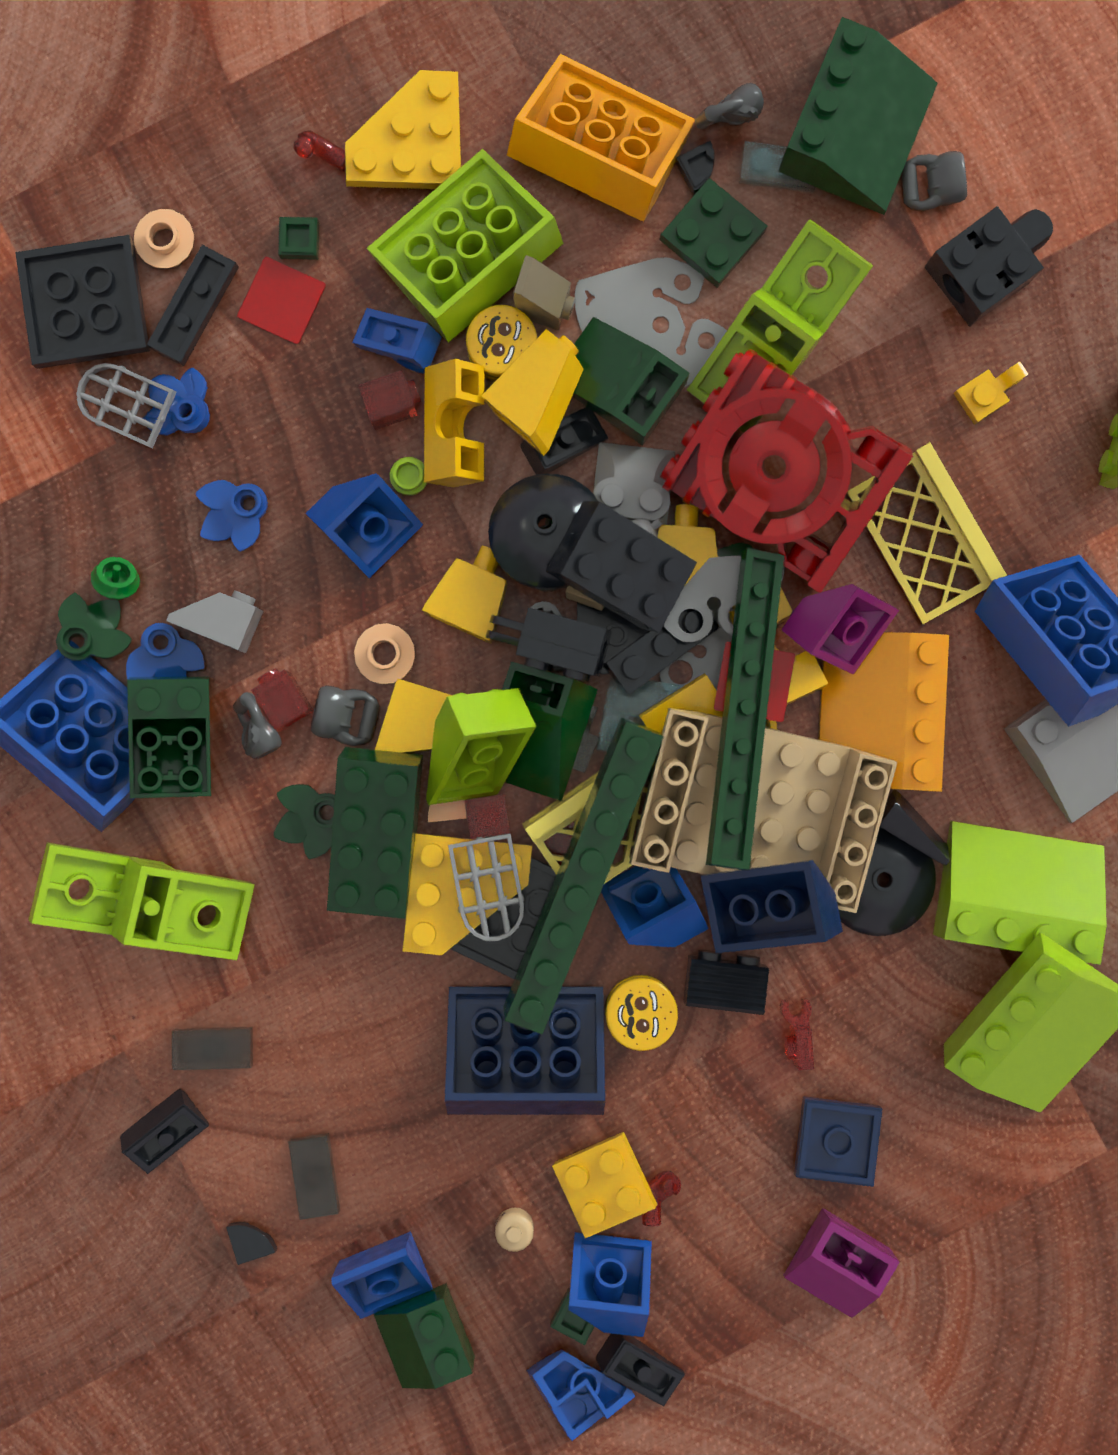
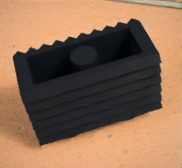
M698 950V956L688 955L683 999L685 1006L764 1015L769 968L765 964H760V957L737 954L736 961L721 959L722 953L709 950Z

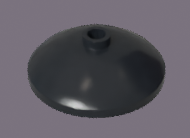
M550 473L524 478L508 488L493 508L488 529L490 547L501 569L516 582L530 588L552 590L569 586L545 572L582 502L598 501L594 494L575 479ZM548 518L552 520V525L548 529H541L538 527L539 521Z
M880 827L857 913L839 910L841 923L856 932L871 936L892 935L912 926L926 912L934 895L936 871L933 859ZM886 872L889 876V883L884 887H880L877 883V877L879 874Z

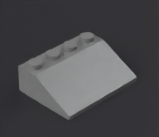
M1045 699L1003 728L1069 823H1073L1118 791V705L1095 718L1068 727Z

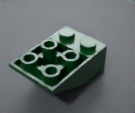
M593 317L574 343L579 350L576 357L584 370L572 397L643 446L686 386L690 373L658 350Z
M511 661L502 690L519 688L536 728L505 782L562 801L598 689L573 678Z
M209 676L129 677L127 679L130 798L211 796Z

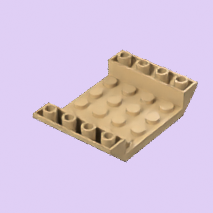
M668 708L662 732L664 738L655 759L629 862L631 865L669 873L670 867L700 874L738 870L706 865L723 717L698 711ZM765 727L750 868L813 860L835 891L838 909L857 913L897 761L848 746Z

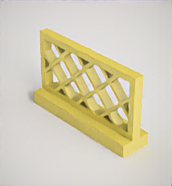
M931 443L917 449L907 465L912 464L919 477L916 491L911 492L892 487L884 500L882 511H876L873 515L880 517L877 527L872 519L866 526L922 624L984 591L990 586L992 580L1007 576ZM875 476L847 491L851 502L860 500L858 494L868 488ZM922 484L927 490L929 496L920 494ZM891 492L913 498L908 519L886 514ZM918 499L935 504L938 514L934 526L912 520ZM941 518H943L948 529L939 527ZM884 519L906 524L900 545L883 540L880 531ZM911 525L933 531L927 552L905 547ZM937 532L951 535L957 542L953 559L931 554ZM889 548L899 550L896 560ZM961 551L968 563L959 561ZM903 552L925 557L919 579L902 573L899 565ZM930 559L952 564L946 586L924 580ZM957 565L972 569L980 584L967 591L951 587ZM908 581L918 583L915 593ZM922 585L944 590L940 606L928 613H925L918 600ZM949 592L960 594L946 602Z
M598 772L564 794L562 801H554L522 823L524 829L556 875L560 868L557 861H563L564 856L551 854L544 841L556 833L573 836ZM643 787L642 792L647 793L648 788ZM642 792L630 819L627 839H622L620 843L625 845L623 859L617 864L611 865L605 883L632 866L629 863L631 858L630 850L635 842L633 841L636 820L641 819L642 815L638 814ZM575 821L573 830L564 828Z

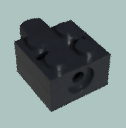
M997 206L935 251L925 265V269L968 326L971 327L1028 285L1044 269L1034 253L1050 239L1053 233V223L1046 213L1037 209L1024 213L1010 223Z
M529 607L524 623L491 615L490 623L520 630L522 633L519 639L487 630L485 638L518 646L516 655L526 657L524 665L544 671H552L553 665L564 668L563 676L589 682L591 675L600 677L612 631Z

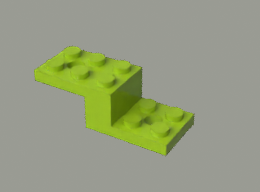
M808 220L763 287L754 292L687 391L705 403L714 388L717 389L719 386L723 388L729 377L723 373L734 355L740 352L745 354L750 349L757 352L758 355L767 361L773 362L778 368L789 375H793L805 362L870 272L873 265L814 221ZM821 266L826 270L828 280L824 287L816 288L810 285L807 280V273L810 267ZM763 415L747 421L738 429L744 433L750 427L757 424Z
M47 843L28 921L31 924L112 935L123 945L237 960L255 884L248 881L176 870L160 861ZM86 879L89 883V891L86 896L81 899H72L69 895L70 885L75 880ZM207 905H213L216 910L214 920L208 925H200L198 922L199 911Z

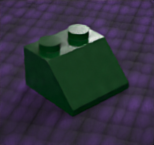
M447 1283L374 1314L402 1388L436 1389L473 1374L475 1354Z

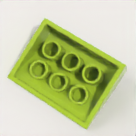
M481 149L368 246L367 250L422 316L449 343L470 325L473 318L479 312L492 306L516 285L525 255L533 257L542 263L564 243L555 217L486 151Z
M950 821L947 839L950 861L947 865H943L933 935L945 940L1024 952L1041 932L1084 962L1101 965L1107 927L1104 846Z
M1040 932L944 1043V1067L978 1090L1041 1113L1118 1029V984Z

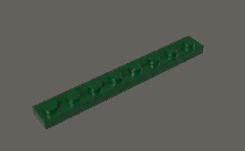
M746 548L741 553L706 865L738 870H750L784 555Z

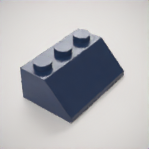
M813 860L750 868V870H734L701 875L716 953L826 942L843 932L835 891Z

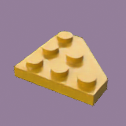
M420 70L345 142L346 187L436 189L461 167L458 72Z
M415 834L403 952L442 956L470 933L465 927L461 913L458 911L459 902L448 845L475 839ZM494 841L498 863H501V866L512 864L508 843ZM488 842L474 844L473 850L476 866L480 867L479 870L492 868ZM512 843L522 891L529 883L532 845ZM467 847L453 848L458 874L471 872ZM514 871L501 872L504 896L507 895V899H511L518 894ZM492 874L480 876L479 882L483 900H486V903L499 901L495 878H492ZM470 879L459 880L464 907L477 905L473 882H470ZM498 908L485 910L486 919L495 913ZM476 912L465 914L469 924L474 929L481 924L480 917L476 915Z

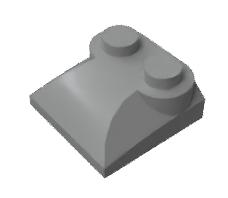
M600 442L594 481V496L599 502L629 520L643 518L652 523L660 518L663 525H667L670 492L662 488L665 480L661 479L660 475L670 459L674 458L675 451Z

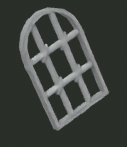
M103 363L95 365L85 372L79 381L76 395L78 406L83 415L97 426L106 427L153 449L177 392L133 373L124 366ZM106 369L116 370L113 380H106L95 374ZM122 372L144 381L140 391L136 390L134 392L118 385ZM90 379L109 387L104 399L101 398L100 400L84 393ZM149 384L169 392L164 404L145 397ZM114 392H121L136 399L131 411H124L109 404ZM84 399L101 407L96 418L88 412ZM146 403L161 410L155 424L136 416L141 404L144 405ZM109 411H112L127 418L123 431L102 422L105 412L109 413ZM132 423L134 425L139 423L152 429L147 442L128 434Z
M511 833L487 838L478 837L475 840L448 845L459 902L458 911L461 913L465 927L475 937L485 941H500L511 936L519 928L523 919V901L525 900L521 892ZM507 838L512 864L501 866V863H498L494 841ZM488 842L492 868L479 870L480 867L476 866L473 845ZM466 846L471 872L458 874L453 848ZM513 870L518 897L507 899V895L504 896L500 873ZM492 874V878H495L499 901L486 903V900L482 898L479 877ZM470 879V882H473L477 905L464 907L459 880ZM520 903V915L516 924L510 929L506 906ZM498 908V911L501 910L504 934L489 936L485 914L487 909ZM476 912V915H479L483 934L478 933L469 924L465 914Z

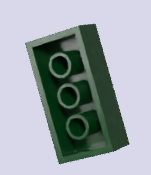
M345 747L337 759L327 911L406 918L414 839L418 824L423 755Z

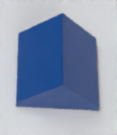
M411 1231L340 1260L331 1277L332 1286L360 1319L433 1290L432 1283Z

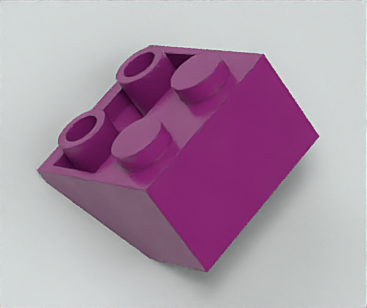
M822 1208L783 1276L852 1318L881 1296L900 1262L889 1247Z

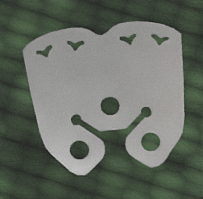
M672 258L650 259L578 280L576 285L575 311L582 332L593 317L658 350L688 371L690 374L686 386L692 383L727 332L725 328L709 319L696 320L692 324L687 338L685 354L679 355L676 352L677 347L680 346L685 325L677 306L660 297H654L653 290L660 288L663 294L683 304H690L699 297L704 277L689 264ZM680 274L687 275L691 281L690 287L684 291L678 290L674 285L676 276ZM586 290L595 297L588 306L586 305V300L588 299L585 293ZM657 317H664L668 320L669 328L666 332L657 333L653 329L652 324ZM707 332L713 335L715 343L710 349L700 347L698 338L702 333Z

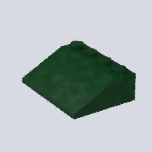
M842 17L787 146L778 172L884 215L938 82L878 31Z

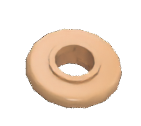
M158 209L149 212L139 221L134 232V245L137 254L145 263L155 268L169 269L180 265L188 258L194 245V233L191 224L182 214L170 209ZM169 229L173 231V238L168 245L163 247L154 245V237L160 230Z
M389 623L376 624L366 629L358 638L354 649L355 663L361 674L370 681L379 684L394 683L397 678H404L411 670L415 659L414 644L409 634L399 626ZM388 642L394 647L396 655L391 663L381 665L375 661L373 652L377 645Z

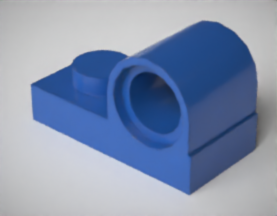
M366 308L352 343L359 349L391 357L403 367L425 374V367L431 366L442 337L428 323Z

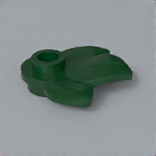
M74 592L61 604L58 617L62 628L57 635L56 644L59 652L65 658L72 661H82L92 655L102 659H109L124 652L131 644L132 638L126 633L117 630L121 618V607L117 599L101 600L87 606L83 598ZM74 637H82L84 644L80 648H72L70 646L71 640Z
M304 784L291 785L278 791L277 797L279 801L289 811L284 814L276 826L274 837L287 843L303 842L304 851L308 859L317 858L325 854L331 848L333 817L330 820L324 819L321 815V810L325 805H330L334 809L335 794H319L311 786Z

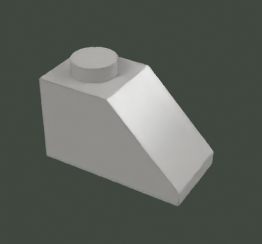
M234 590L232 596L219 592L169 613L166 621L246 653L263 611L253 606L255 598Z

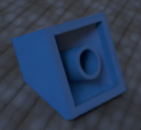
M377 473L333 486L305 513L368 578L423 526L422 522Z
M635 866L611 879L602 887L601 893L629 945L677 947L709 929L697 902L676 868L670 867V871L667 873Z
M575 1232L568 1310L604 1333L643 1337L649 1317L652 1241L596 1234L585 1238L583 1233Z

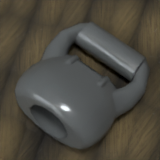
M753 83L741 85L717 105H709L695 118L696 127L704 130L718 122L740 125L745 122L755 121L764 105L763 94L760 88Z
M949 151L939 156L932 154L917 155L906 161L901 177L904 204L910 209L926 211L938 206L956 204L966 199L967 179L963 153ZM918 165H924L927 168L926 174L929 187L927 191L929 198L924 201H919L916 170Z
M322 686L318 691L311 732L320 738H333L349 746L367 744L373 739L380 705L374 696L364 690H342L334 686ZM357 700H364L358 737H355L348 733L349 728H351L350 723L353 709H355L354 704Z
M250 692L243 693L234 702L233 709L243 726L242 745L245 754L252 759H259L279 749L282 745V740L276 729L269 723V720L263 716L255 696Z

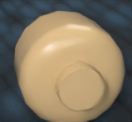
M509 1208L499 1215L495 1226V1236L500 1246L508 1251L518 1252L530 1244L534 1232L532 1217L521 1208Z

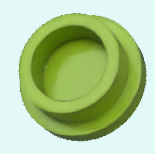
M403 457L397 460L390 470V481L394 489L406 496H413L423 491L427 485L424 482V463L414 457Z

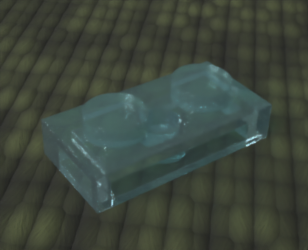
M745 141L739 183L814 193L816 189L812 185L778 172L787 146Z

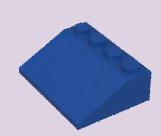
M1080 554L992 580L974 612L1068 727L1095 718L1118 705V597Z
M71 640L70 646L72 648H80ZM57 649L0 699V746L102 832L135 799L130 798L127 687L91 656L82 661H72L65 658Z

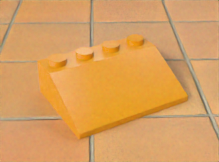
M560 54L515 118L507 156L644 222L695 124V119Z
M884 632L854 674L822 660V672L828 684L820 692L818 740L848 746L897 761L890 789L942 792L949 635Z

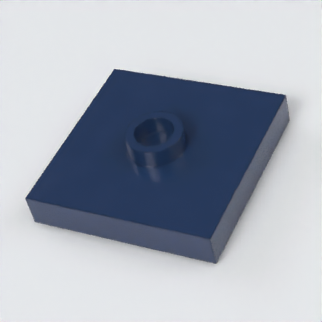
M803 1096L794 1168L795 1177L874 1187L883 1108L878 1105Z

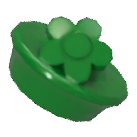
M109 557L94 567L91 572V583L100 595L109 599L120 600L136 593L140 586V577L137 570L128 560L121 557Z

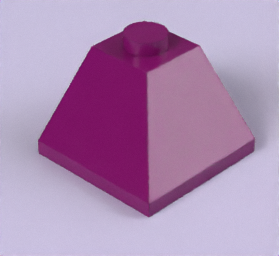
M849 584L804 597L792 611L788 621L781 630L811 655L854 674L899 610L856 585Z

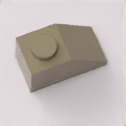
M525 255L514 290L515 308L524 312L532 322L559 330L562 319L569 320L574 307L575 297L570 296L571 282L535 258Z

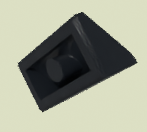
M178 1089L121 1134V1150L125 1156L149 1174L207 1128L209 1123L183 1090Z

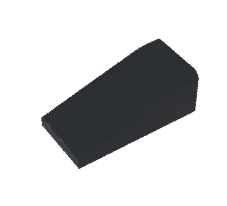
M585 407L562 419L552 445L544 456L525 440H523L520 447L535 474H546L594 448L600 442L606 441L608 436L595 413L590 408Z
M894 789L887 799L880 827L939 863L947 865L950 861L948 845L912 805Z
M610 1334L596 1356V1361L603 1374L663 1407L685 1375L682 1369L633 1336Z

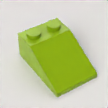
M519 688L507 690L492 689L487 692L472 694L457 693L446 697L435 720L426 794L428 805L498 795L536 728Z

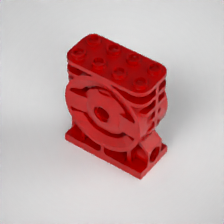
M752 349L747 350L745 354L742 352L736 353L723 373L729 377L723 388L720 386L717 389L714 388L702 407V410L707 412L702 422L698 420L695 424L693 423L683 437L681 444L686 447L682 455L677 453L674 458L672 457L662 471L660 478L665 480L662 488L668 492L676 493L683 498V502L688 505L690 503L703 511V515L708 518L712 516L728 530L742 538L758 543L777 544L779 554L784 555L783 566L808 581L807 585L821 593L913 458L912 449L900 441H895L873 426L851 430L848 422L833 403L814 389L800 382L798 378L789 375L778 368L776 364L767 361ZM787 398L796 400L784 420H766L755 424L745 431L735 443L729 459V475L737 493L729 503L725 498L728 488L723 475V457L730 438L747 421L757 416L778 413ZM827 420L831 428L822 440L827 457V474L820 493L810 505L800 512L787 517L772 518L768 524L760 523L759 521L766 511L780 512L789 510L802 503L813 491L821 469L820 453L813 438L824 421ZM865 437L858 449L853 447L852 439ZM770 455L780 456L786 464L785 472L779 476L769 474L765 469V459ZM856 464L875 477L860 500L850 502L845 496L850 484L853 465ZM838 512L846 517V521L832 540V544H828L813 533L824 526ZM794 541L795 544L793 545L791 550L788 551L787 543Z

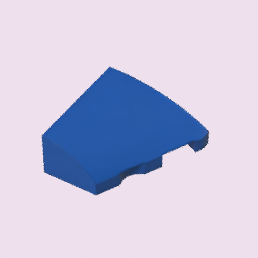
M559 1350L545 1357L526 1370L571 1441L603 1416L608 1419L636 1397L629 1388L564 1350Z

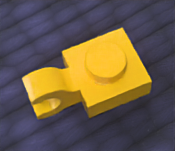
M1018 362L997 378L988 369L956 390L953 394L975 425L1006 405L1010 400L1005 391L1023 380L1028 375V372L1021 362Z

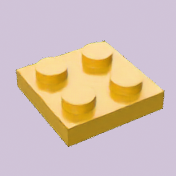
M624 1132L560 1159L552 1165L585 1238L651 1211L657 1206V1202Z

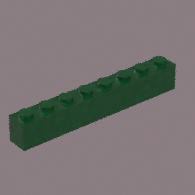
M620 718L503 1006L505 1021L543 1035L664 738L658 731L625 718Z

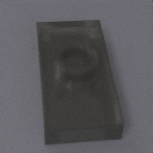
M252 1027L172 1030V1070L242 1069L253 1066Z
M329 1133L290 1139L288 1144L300 1220L339 1214L340 1205Z

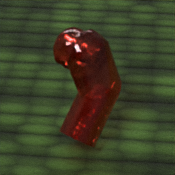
M311 130L302 131L298 134V139L294 142L293 147L300 157L308 159L314 154L341 172L345 171V150Z
M671 1171L660 1172L648 1182L657 1206L655 1209L642 1214V1224L645 1226L661 1225V1203L666 1198L672 1196V1193L677 1195L681 1190L679 1177Z

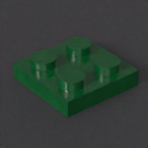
M708 178L661 233L659 240L718 288L766 232L768 226L717 183Z

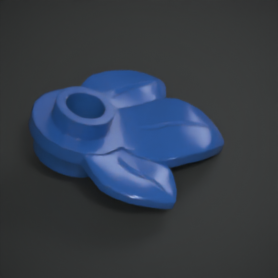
M191 367L182 375L180 380L166 374L158 375L151 379L177 392L159 435L166 436L177 430L184 433H198L205 429L209 423L210 414L208 406L204 401L207 382L200 372ZM149 384L148 392L150 399L164 404L169 392ZM153 407L142 419L155 424L161 410ZM192 409L191 414L186 417L187 413Z
M216 480L204 485L196 492L197 498L211 509L201 528L200 535L202 538L211 541H224L231 538L234 546L240 552L251 547L260 535L259 519L264 516L268 508L267 496L260 487L254 484H242L237 487L226 480ZM250 497L254 498V508L244 510V500Z
M155 623L147 627L141 636V646L128 656L126 663L127 679L129 677H186V671L192 672L204 669V658L199 647L192 641L180 638L178 632L166 623ZM156 637H167L168 646L162 650L156 649L154 646Z

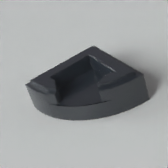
M711 141L676 158V165L693 196L712 174L714 149Z
M233 1222L229 1223L226 1227L238 1265L277 1251L273 1238L267 1232L265 1233L259 1228L249 1225V1223Z

